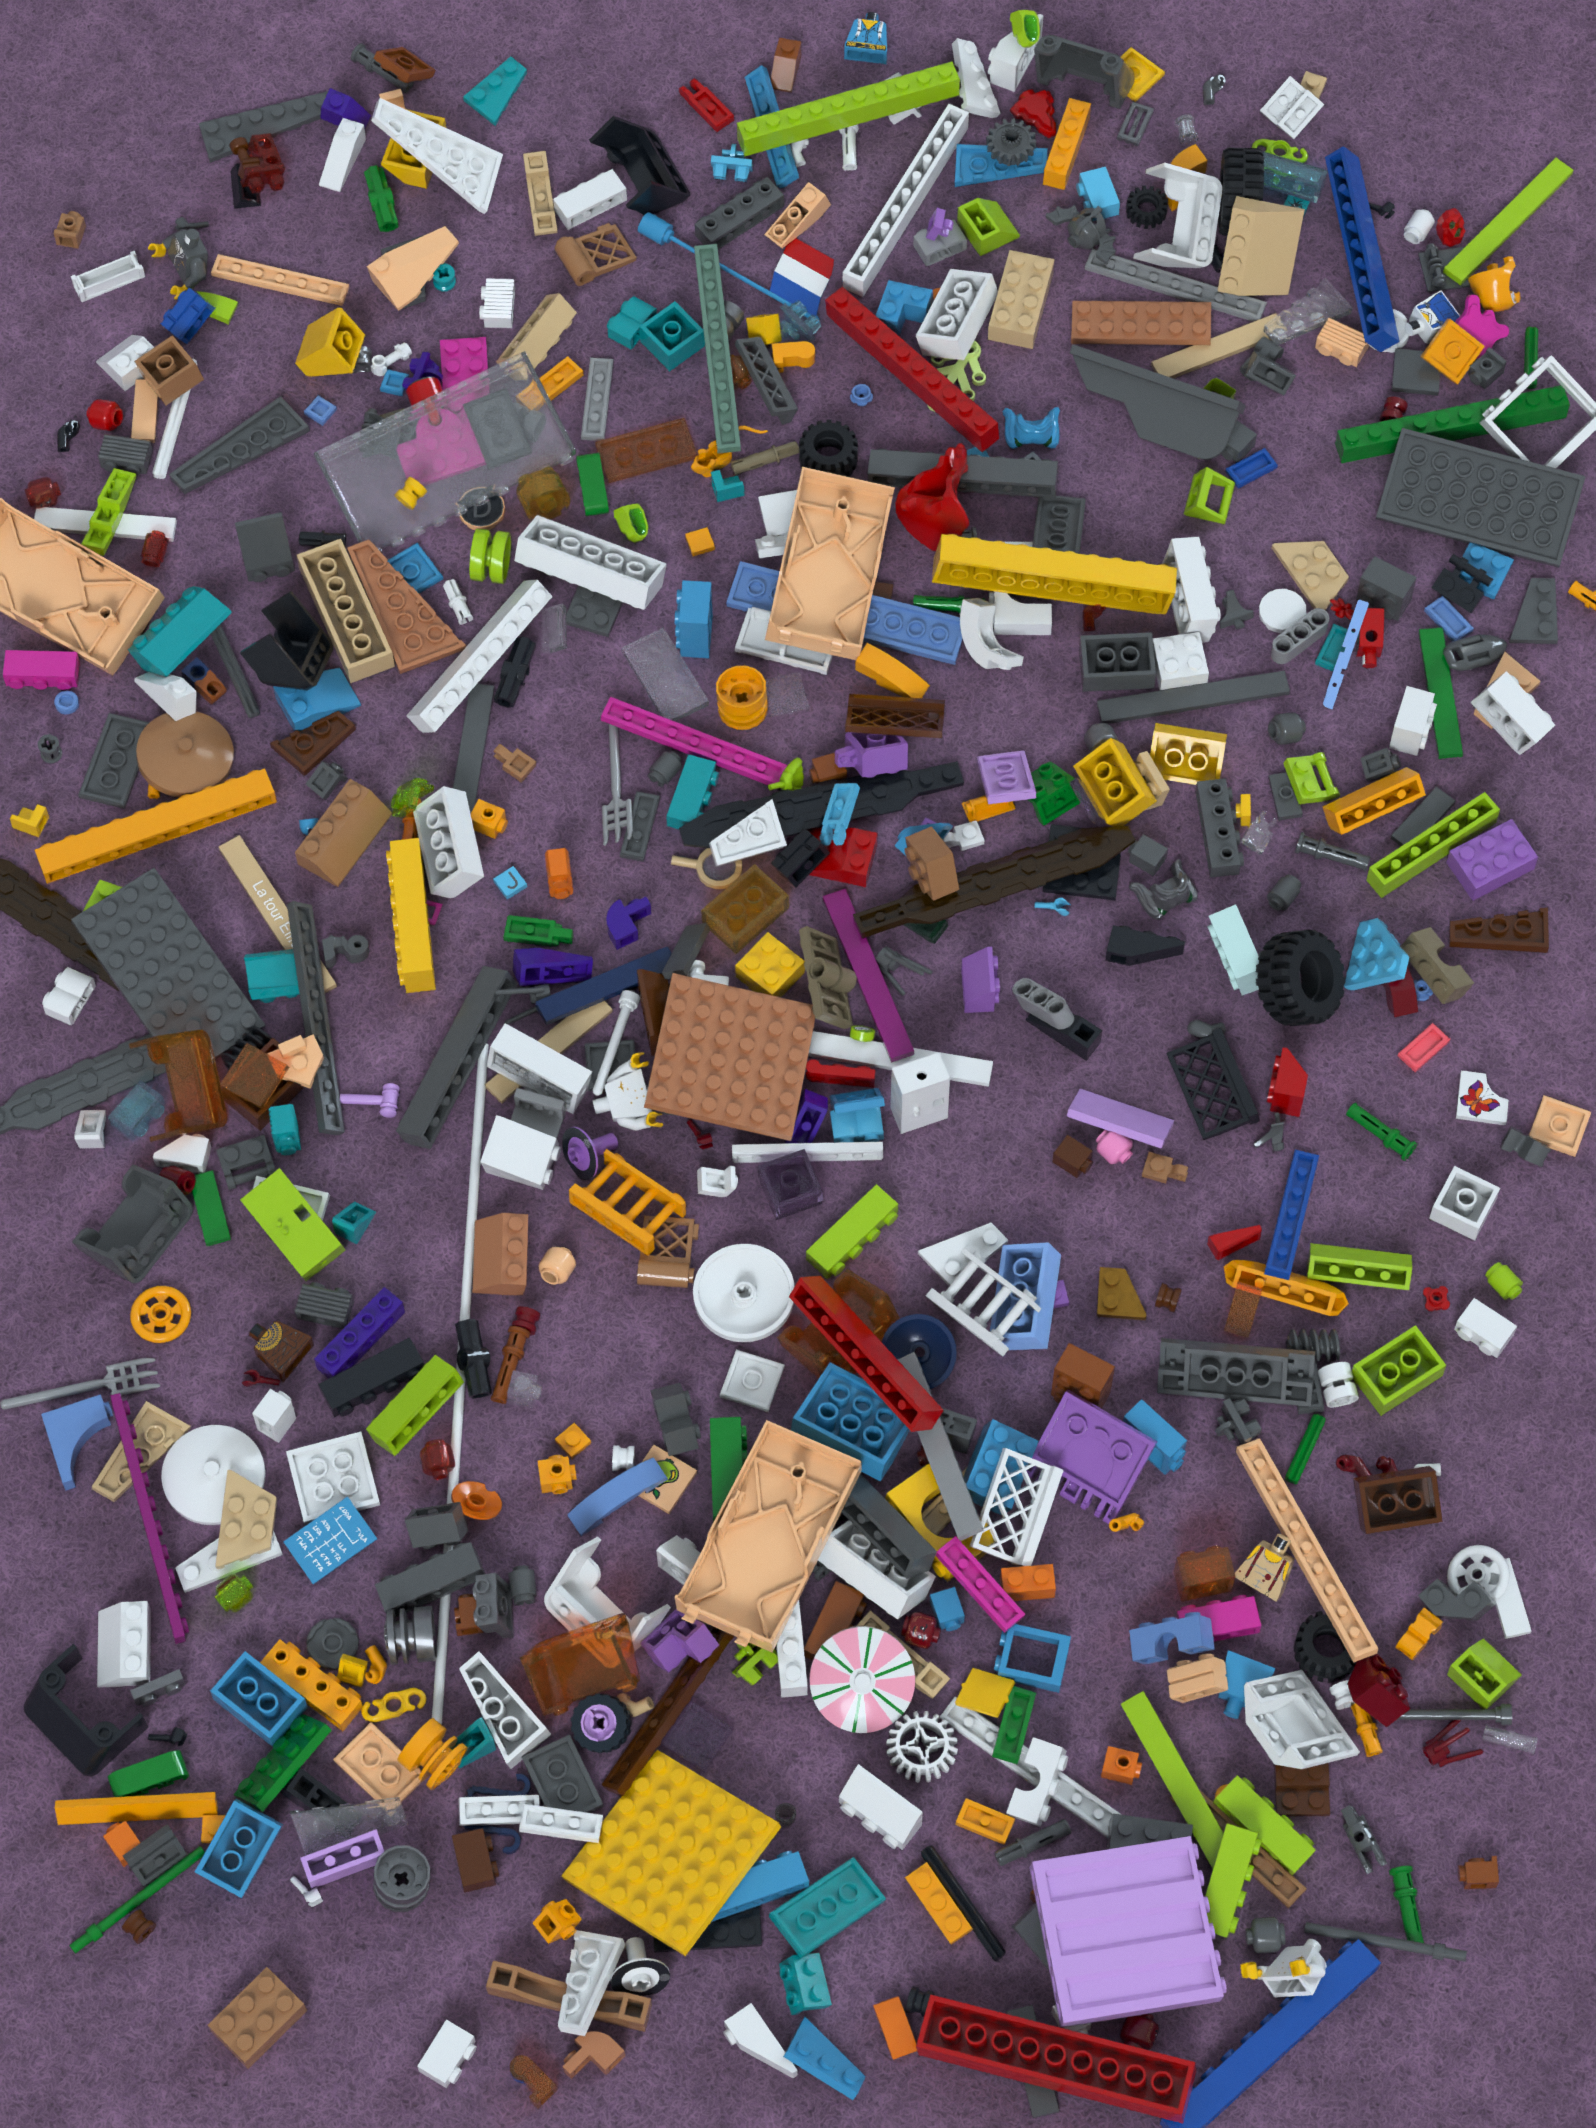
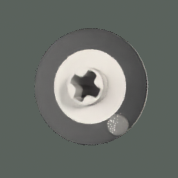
M633 1937L628 1939L625 1943L628 1962L620 1965L611 1976L612 1989L615 1992H626L639 1996L660 1992L670 1980L668 1967L659 1960L646 1957L644 1940L642 1938Z

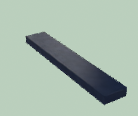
M668 946L538 1000L535 1002V1007L544 1023L549 1025L620 995L622 991L638 987V969L662 974L672 953Z

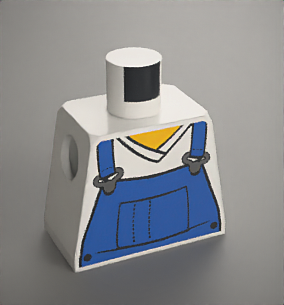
M1441 290L1414 307L1409 318L1410 322L1405 324V331L1409 336L1419 334L1425 343L1430 344L1447 318L1455 322L1460 315Z

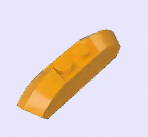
M1232 1260L1224 1266L1226 1283L1233 1288L1328 1316H1338L1349 1304L1341 1290L1317 1279H1308L1307 1276L1291 1272L1289 1280L1265 1275L1266 1264L1247 1260Z

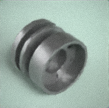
M432 1606L415 1607L412 1620H408L404 1608L400 1609V1621H396L394 1609L387 1610L384 1639L391 1665L398 1664V1652H402L404 1664L409 1663L410 1651L416 1652L418 1662L436 1661V1646L433 1645L435 1624Z
M397 1845L383 1852L374 1867L373 1891L377 1901L391 1911L408 1912L417 1908L425 1900L430 1883V1866L426 1857L418 1849L408 1845ZM406 1879V1885L403 1883L400 1886L396 1885L397 1880Z

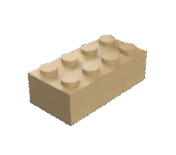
M1009 250L988 326V340L1033 349L1054 273L1055 259Z

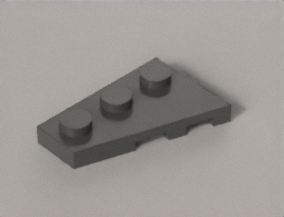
M1531 578L1509 643L1557 644L1555 578Z

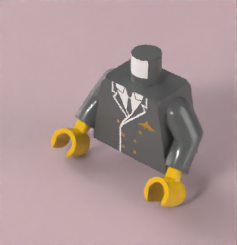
M180 229L165 238L162 244L151 243L148 246V250H156L155 254L151 257L157 258L165 256L166 249H168V255L184 284L182 287L174 285L171 288L170 293L176 295L174 297L175 300H178L181 292L188 288L193 289L200 281L206 279L208 253L199 237V232L195 229Z

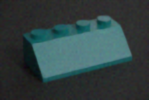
M196 586L189 587L182 593V597L176 603L167 607L166 613L160 619L153 621L149 629L133 641V645L128 651L144 671L167 677L232 612L206 589Z

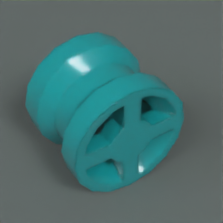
M440 264L433 273V285L439 291H449L456 284L455 270L449 264Z

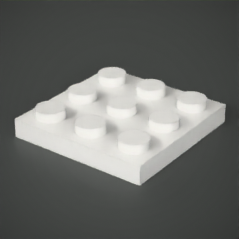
M362 1432L286 1451L304 1525L315 1520L347 1496L358 1511L380 1506Z

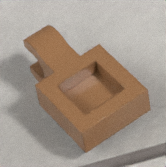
M499 744L493 750L496 753L494 758L504 763L502 770L521 783L536 767V761L518 748L512 753Z
M1149 1152L1142 1177L1165 1184L1168 1177L1185 1182L1188 1167L1180 1164L1172 1165L1173 1158Z

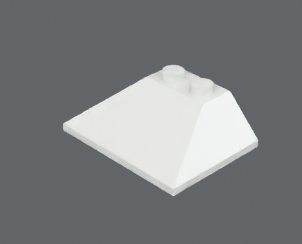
M1303 1670L1246 1682L1244 1685L1246 1724L1275 1765L1305 1769L1357 1756L1360 1753Z

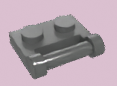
M264 1135L216 1149L229 1190L235 1189L236 1185L255 1180L256 1176H270L276 1171ZM265 1162L266 1164L264 1167L232 1176L231 1173L258 1163Z

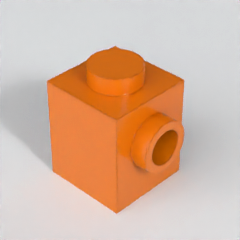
M1108 1746L1101 1778L1132 1785L1133 1778L1139 1779L1142 1763L1137 1762L1139 1753Z

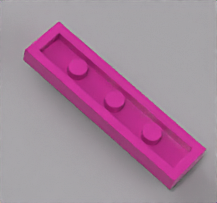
M956 1536L937 1551L936 1557L1004 1633L1025 1616L1020 1607Z

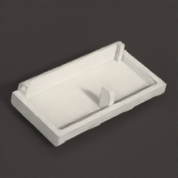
M756 607L748 608L735 646V652L827 675L833 655L765 640L771 611Z

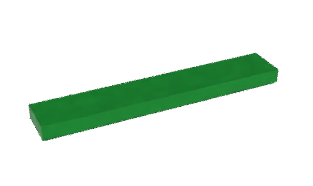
M1443 628L1419 629L1418 635L1427 691L1435 694L1433 703L1437 704L1433 728L1438 759L1462 757L1463 749L1450 669L1443 655V650L1446 647Z

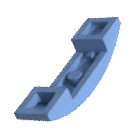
M653 1457L628 1469L601 1486L567 1515L582 1536L602 1524L603 1518L644 1491L647 1494L668 1480V1478Z

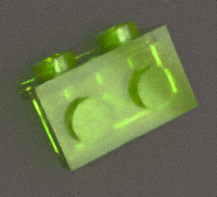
M414 778V780L412 779L398 787L397 793L393 795L391 801V808H393L392 816L404 817L415 811L418 798L434 791L435 786L428 784V781L425 779Z

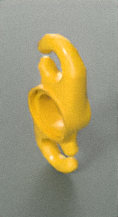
M417 1688L390 1692L382 1699L372 1701V1704L379 1709L378 1714L375 1716H371L368 1713V1708L371 1704L365 1702L361 1709L362 1717L366 1721L373 1723L396 1718L406 1711L415 1710V1706L409 1702L410 1696L414 1694L419 1696L420 1701L417 1705L419 1709L424 1707L427 1698L425 1693ZM391 1699H398L401 1702V1707L395 1712L389 1711L386 1708L387 1702Z

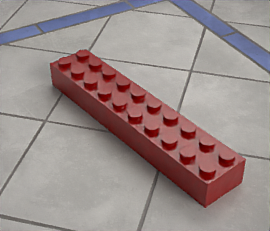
M931 1994L916 2044V2049L920 2056L1179 2123L1184 2122L1196 2075V2063L1193 2061Z

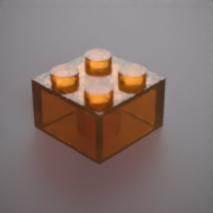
M1211 1546L1205 1549L1204 1552L1199 1553L1187 1551L1176 1558L1173 1573L1181 1602L1232 1592L1235 1572L1228 1547Z

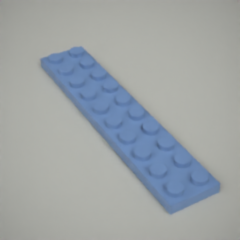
M740 561L726 602L727 607L746 612L748 608L752 609V607L771 611L780 571ZM872 595L863 642L955 665L963 642L960 617Z

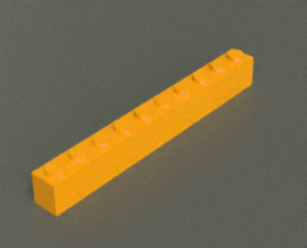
M265 768L253 770L245 776L230 778L222 784L205 787L202 791L191 795H182L177 800L160 803L154 808L145 811H137L126 818L114 819L109 824L91 827L86 832L78 835L66 836L61 841L46 843L40 848L35 849V853L48 884L277 802Z

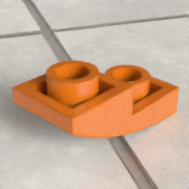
M899 1996L874 2004L873 2008L891 2058L894 2060L916 2052V2042Z

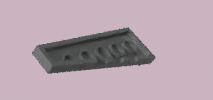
M328 91L199 123L209 161L214 162L233 154L229 144L236 138H246L249 147L265 139L274 138L285 131H291L304 124L319 120L321 106Z
M280 396L170 473V479L186 494L310 431L309 426Z

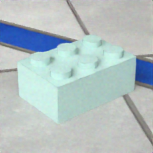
M1233 905L1209 915L1211 925L1207 927L1212 941L1218 950L1222 964L1228 973L1233 989H1239L1241 995L1259 990L1255 980L1257 979V972L1255 971L1256 965L1260 961L1258 960L1259 956L1237 906Z

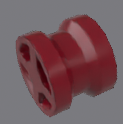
M517 1307L515 1311L516 1320L512 1322L511 1326L524 1328L531 1333L530 1336L535 1335L537 1330L535 1324L540 1320V1313L529 1307Z

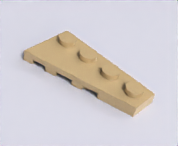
M147 1401L132 1423L137 1435V1439H134L133 1443L135 1449H141L144 1463L139 1464L141 1473L146 1472L180 1437L191 1429L190 1425ZM121 1441L92 1485V1490L113 1502L133 1485Z

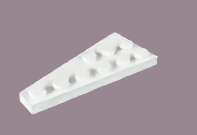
M379 98L376 102L371 121L474 208L485 214L488 210L503 154Z

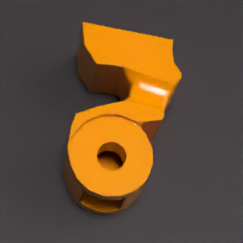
M1423 1608L1395 1648L1413 1661L1430 1640V1634L1435 1635L1441 1629L1443 1621L1426 1608Z

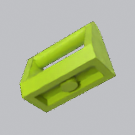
M1208 467L1194 474L1184 515L1225 524L1235 482ZM1211 484L1225 487L1218 513L1205 506Z

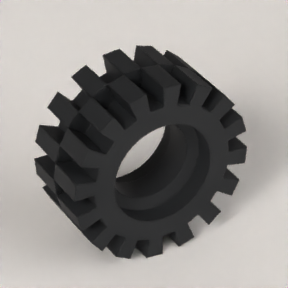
M1145 185L1142 186V190L1137 187L1135 188V193L1133 191L1127 198L1126 213L1127 218H1131L1130 222L1132 224L1137 222L1136 227L1140 228L1142 224L1144 229H1148V225L1155 228L1156 223L1161 225L1162 220L1166 219L1168 199H1166L1165 193L1161 194L1159 188L1154 191V186L1146 189ZM1149 202L1156 209L1152 212H1144L1138 206L1141 203Z

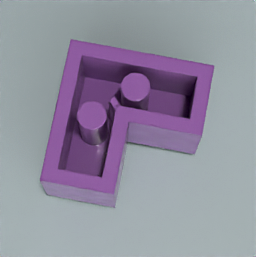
M677 1608L640 1643L653 1662L668 1673L673 1668H676L687 1655L701 1663L719 1646L704 1623L697 1619L693 1624L682 1620L681 1618L685 1614L677 1611Z

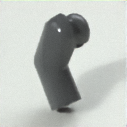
M1193 1020L1188 1024L1187 1031L1191 1035L1202 1039L1212 1035V1031L1221 1028L1225 1034L1226 1028L1223 1022L1210 1025L1201 1020Z

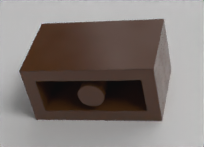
M483 1828L452 1835L464 1893L495 1886L494 1878L499 1877L496 1861H490L489 1852L494 1851L491 1836H485Z

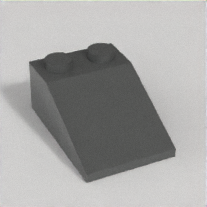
M282 512L235 523L248 582H263L268 577L276 575L284 577L289 575L290 572L295 571Z

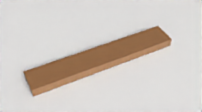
M1200 1790L1223 1833L1227 1823L1238 1826ZM1171 1796L1170 1800L1176 1804L1173 1797ZM1260 1847L1258 1856L1253 1854L1250 1865L1254 1866L1252 1876L1289 1909L1307 1888L1262 1847Z

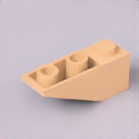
M808 182L764 235L780 248L785 247L826 212L831 206L828 198Z

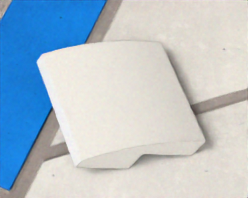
M1289 76L1262 107L1260 112L1292 139H1295L1324 104L1309 90L1303 88Z

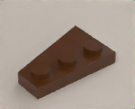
M336 711L313 722L312 726L306 729L296 730L290 733V736L271 742L270 746L302 775L306 776L352 734L356 727L342 713Z

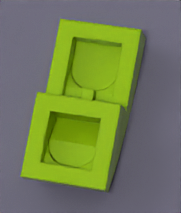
M196 291L215 307V310L209 317L229 325L238 307V301L217 294Z

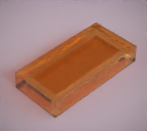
M1241 1282L1237 1283L1224 1331L1249 1338L1262 1288Z

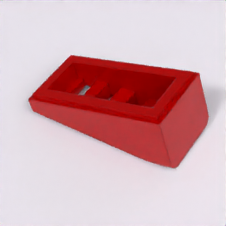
M1260 1225L1214 1234L1208 1236L1207 1245L1216 1260H1220L1260 1240L1262 1228Z

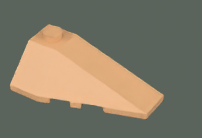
M444 226L383 254L369 264L367 268L374 284L399 311L420 295L421 288L427 281L433 278L435 270L440 264H444L459 244V241Z

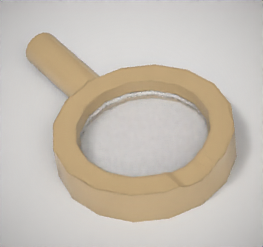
M706 848L699 855L698 859L673 855L671 865L696 869L700 881L713 889H725L733 886L742 874V860L716 867L710 848Z

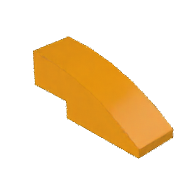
M869 643L865 645L860 656L855 661L856 671L876 680L877 685L902 697L923 698L930 687L927 682L907 666Z

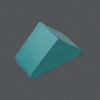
M354 1201L333 1217L332 1224L335 1234L358 1244L376 1212Z
M478 1718L457 1737L458 1740L454 1746L455 1748L463 1743L468 1748L458 1766L459 1768L496 1750L494 1739L483 1718Z

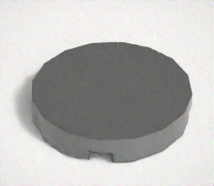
M340 1618L319 1621L311 1628L307 1636L309 1656L324 1669H339L340 1658L343 1654L355 1657L358 1652L359 1639L356 1630L349 1622Z

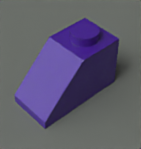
M330 88L321 106L320 119L339 126L342 119L345 118L364 124L365 129L371 115L352 97Z
M804 1089L799 1100L791 1141L785 1140V1143L813 1142L828 1111L827 1097Z

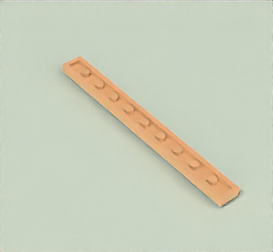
M1259 1438L1237 1446L1236 1453L1281 1534L1291 1540L1290 1550L1353 1662L1377 1654L1378 1647L1261 1439Z

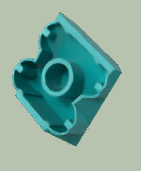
M293 949L246 954L244 956L248 991L252 1000L259 999L263 1003H270L276 997L285 996L286 998H293L299 995Z

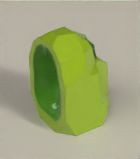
M1031 10L1012 12L1010 14L1013 36L1022 47L1029 48L1038 42L1040 36L1037 13Z
M630 504L614 510V518L619 529L626 535L629 541L636 543L646 537L648 534V523L640 504Z

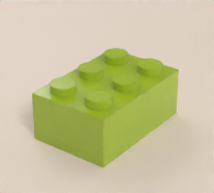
M1415 1325L1353 1365L1352 1373L1355 1383L1380 1416H1382L1442 1377L1446 1364Z

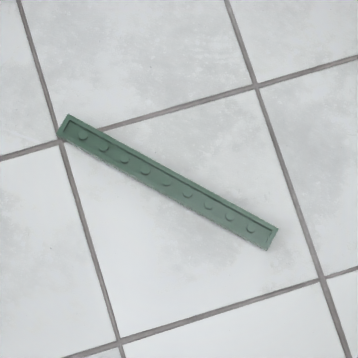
M717 244L694 246L717 453L741 451L718 248Z

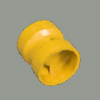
M408 477L404 482L405 486L402 489H398L394 496L404 506L413 510L417 505V500L424 497L427 490L417 480Z

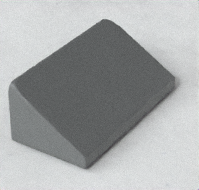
M1256 351L1253 352L1245 372L1246 376L1283 396L1296 377L1291 370Z

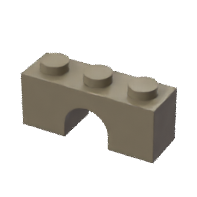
M1429 927L1411 933L1401 945V948L1408 954L1410 963L1440 1002L1446 1004L1463 997L1474 982L1460 964L1449 966L1440 960L1438 954L1445 945L1434 930Z

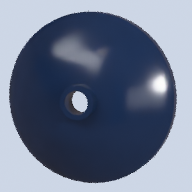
M912 1314L902 1317L888 1328L882 1339V1343L896 1359H900L913 1352L916 1354L918 1347L924 1348V1356L917 1357L929 1389L943 1383L954 1369L957 1359V1346L954 1336L949 1328L935 1317L925 1314Z

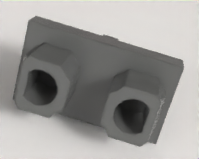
M1230 1398L1223 1401L1224 1406L1221 1410L1228 1421H1226L1223 1415L1217 1418L1220 1424L1215 1430L1217 1436L1226 1435L1227 1439L1231 1441L1235 1439L1232 1432L1234 1431L1240 1444L1243 1445L1251 1442L1252 1439L1261 1434V1427L1256 1419L1245 1424L1241 1419L1242 1416L1250 1413L1249 1406L1244 1398L1233 1402Z

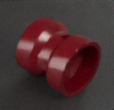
M1388 397L1385 400V410L1381 413L1379 421L1403 417L1408 408L1407 402L1399 397Z

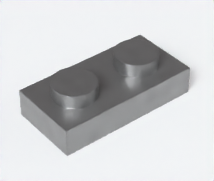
M178 1669L130 1690L137 1706L142 1704L143 1707L154 1704L157 1701V1697L164 1694L172 1696L182 1690L181 1687L186 1684Z

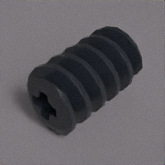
M251 1026L249 1028L250 1033L245 1032L242 1035L243 1040L238 1039L235 1042L236 1047L231 1046L228 1049L229 1054L223 1053L221 1055L225 1067L231 1074L235 1076L272 1039L267 1032L256 1026Z

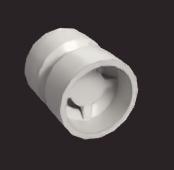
M1348 1362L1332 1363L1318 1370L1321 1386L1326 1388L1323 1394L1327 1407L1344 1406L1354 1403L1359 1399L1356 1384L1351 1382L1353 1373Z

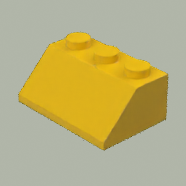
M408 110L446 128L445 118ZM390 138L381 166L403 183L427 189L433 172L395 140Z
M1155 723L1150 756L1164 780L1196 785L1197 781L1220 779L1227 734Z

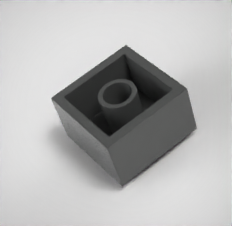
M1374 556L1361 576L1356 600L1368 602V608L1384 609V618L1399 621L1412 600L1417 577Z

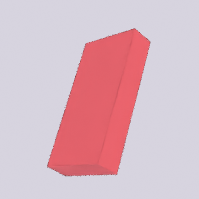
M1432 1023L1401 1050L1397 1056L1414 1072H1417L1450 1042V1038Z

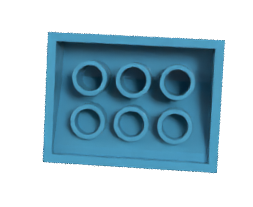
M831 1362L794 1415L791 1425V1431L860 1460L862 1465L861 1472L880 1482L892 1465L910 1431L864 1379Z

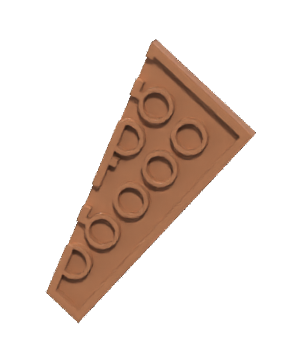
M370 540L347 547V552L392 650L393 659L400 674L461 652L466 648L463 641L457 638L452 629L436 615L431 606L404 580L399 571L392 567L388 559Z

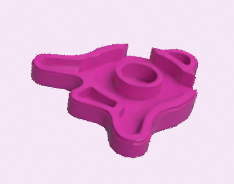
M1477 295L1467 296L1464 312L1456 319L1455 323L1485 346L1476 358L1478 359L1486 353L1489 347L1492 348L1498 339L1507 337L1509 328L1496 322L1493 310L1480 312V299Z

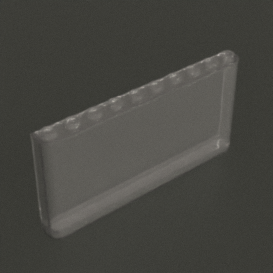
M524 351L313 454L357 542L370 540L383 553L384 548L390 545L397 547L405 542V538L412 535L413 537L420 536L426 532V528L432 525L438 527L453 515L458 517L468 511L467 508L475 504L476 506H481L496 494L502 496L508 493L510 487L517 484L519 486L527 484L532 480L531 477L537 474L542 476L553 470L552 467L558 464L566 465L574 459L573 456L576 454V449ZM408 477L417 480L427 490L424 497L417 500V505L413 510L404 506L394 496L398 489H402L405 486L404 482Z

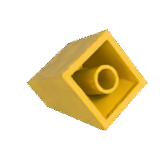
M336 308L307 326L295 364L306 376L311 377L353 373L365 334L342 308Z

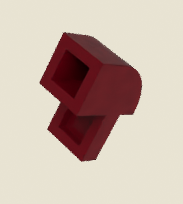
M1407 967L1404 979L1382 984L1386 990L1388 1009L1394 1017L1418 1012L1415 985Z

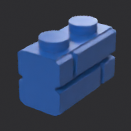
M188 288L180 293L178 302L173 309L166 311L161 325L179 340L188 344L215 310V307L199 293Z

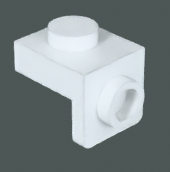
M729 1166L725 1170L706 1167L699 1168L697 1170L698 1194L727 1197L736 1189L738 1184L735 1166Z

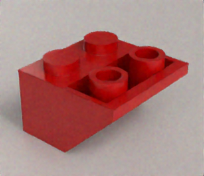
M1283 1047L1281 1056L1276 1055L1267 1103H1271V1112L1300 1117L1308 1075L1288 1048Z

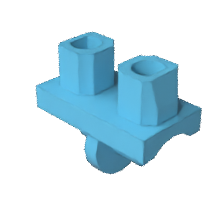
M732 144L731 150L722 149V156L711 155L714 179L726 180L727 169L735 170V181L747 182L750 171L753 172L752 159H743L744 154L742 151H737V144Z

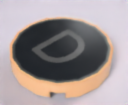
M479 487L471 489L459 501L458 512L460 520L472 530L477 528L491 530L504 518V500L498 492L491 488Z

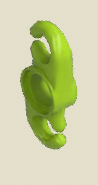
M1259 139L1252 144V148H1257L1258 146L1266 147L1263 157H1269L1275 162L1298 166L1304 164L1308 159V153L1304 148L1300 149L1302 158L1294 157L1293 154L1298 152V148L1290 147L1287 142L1282 140ZM1281 148L1285 150L1286 154L1278 156L1274 153V150Z

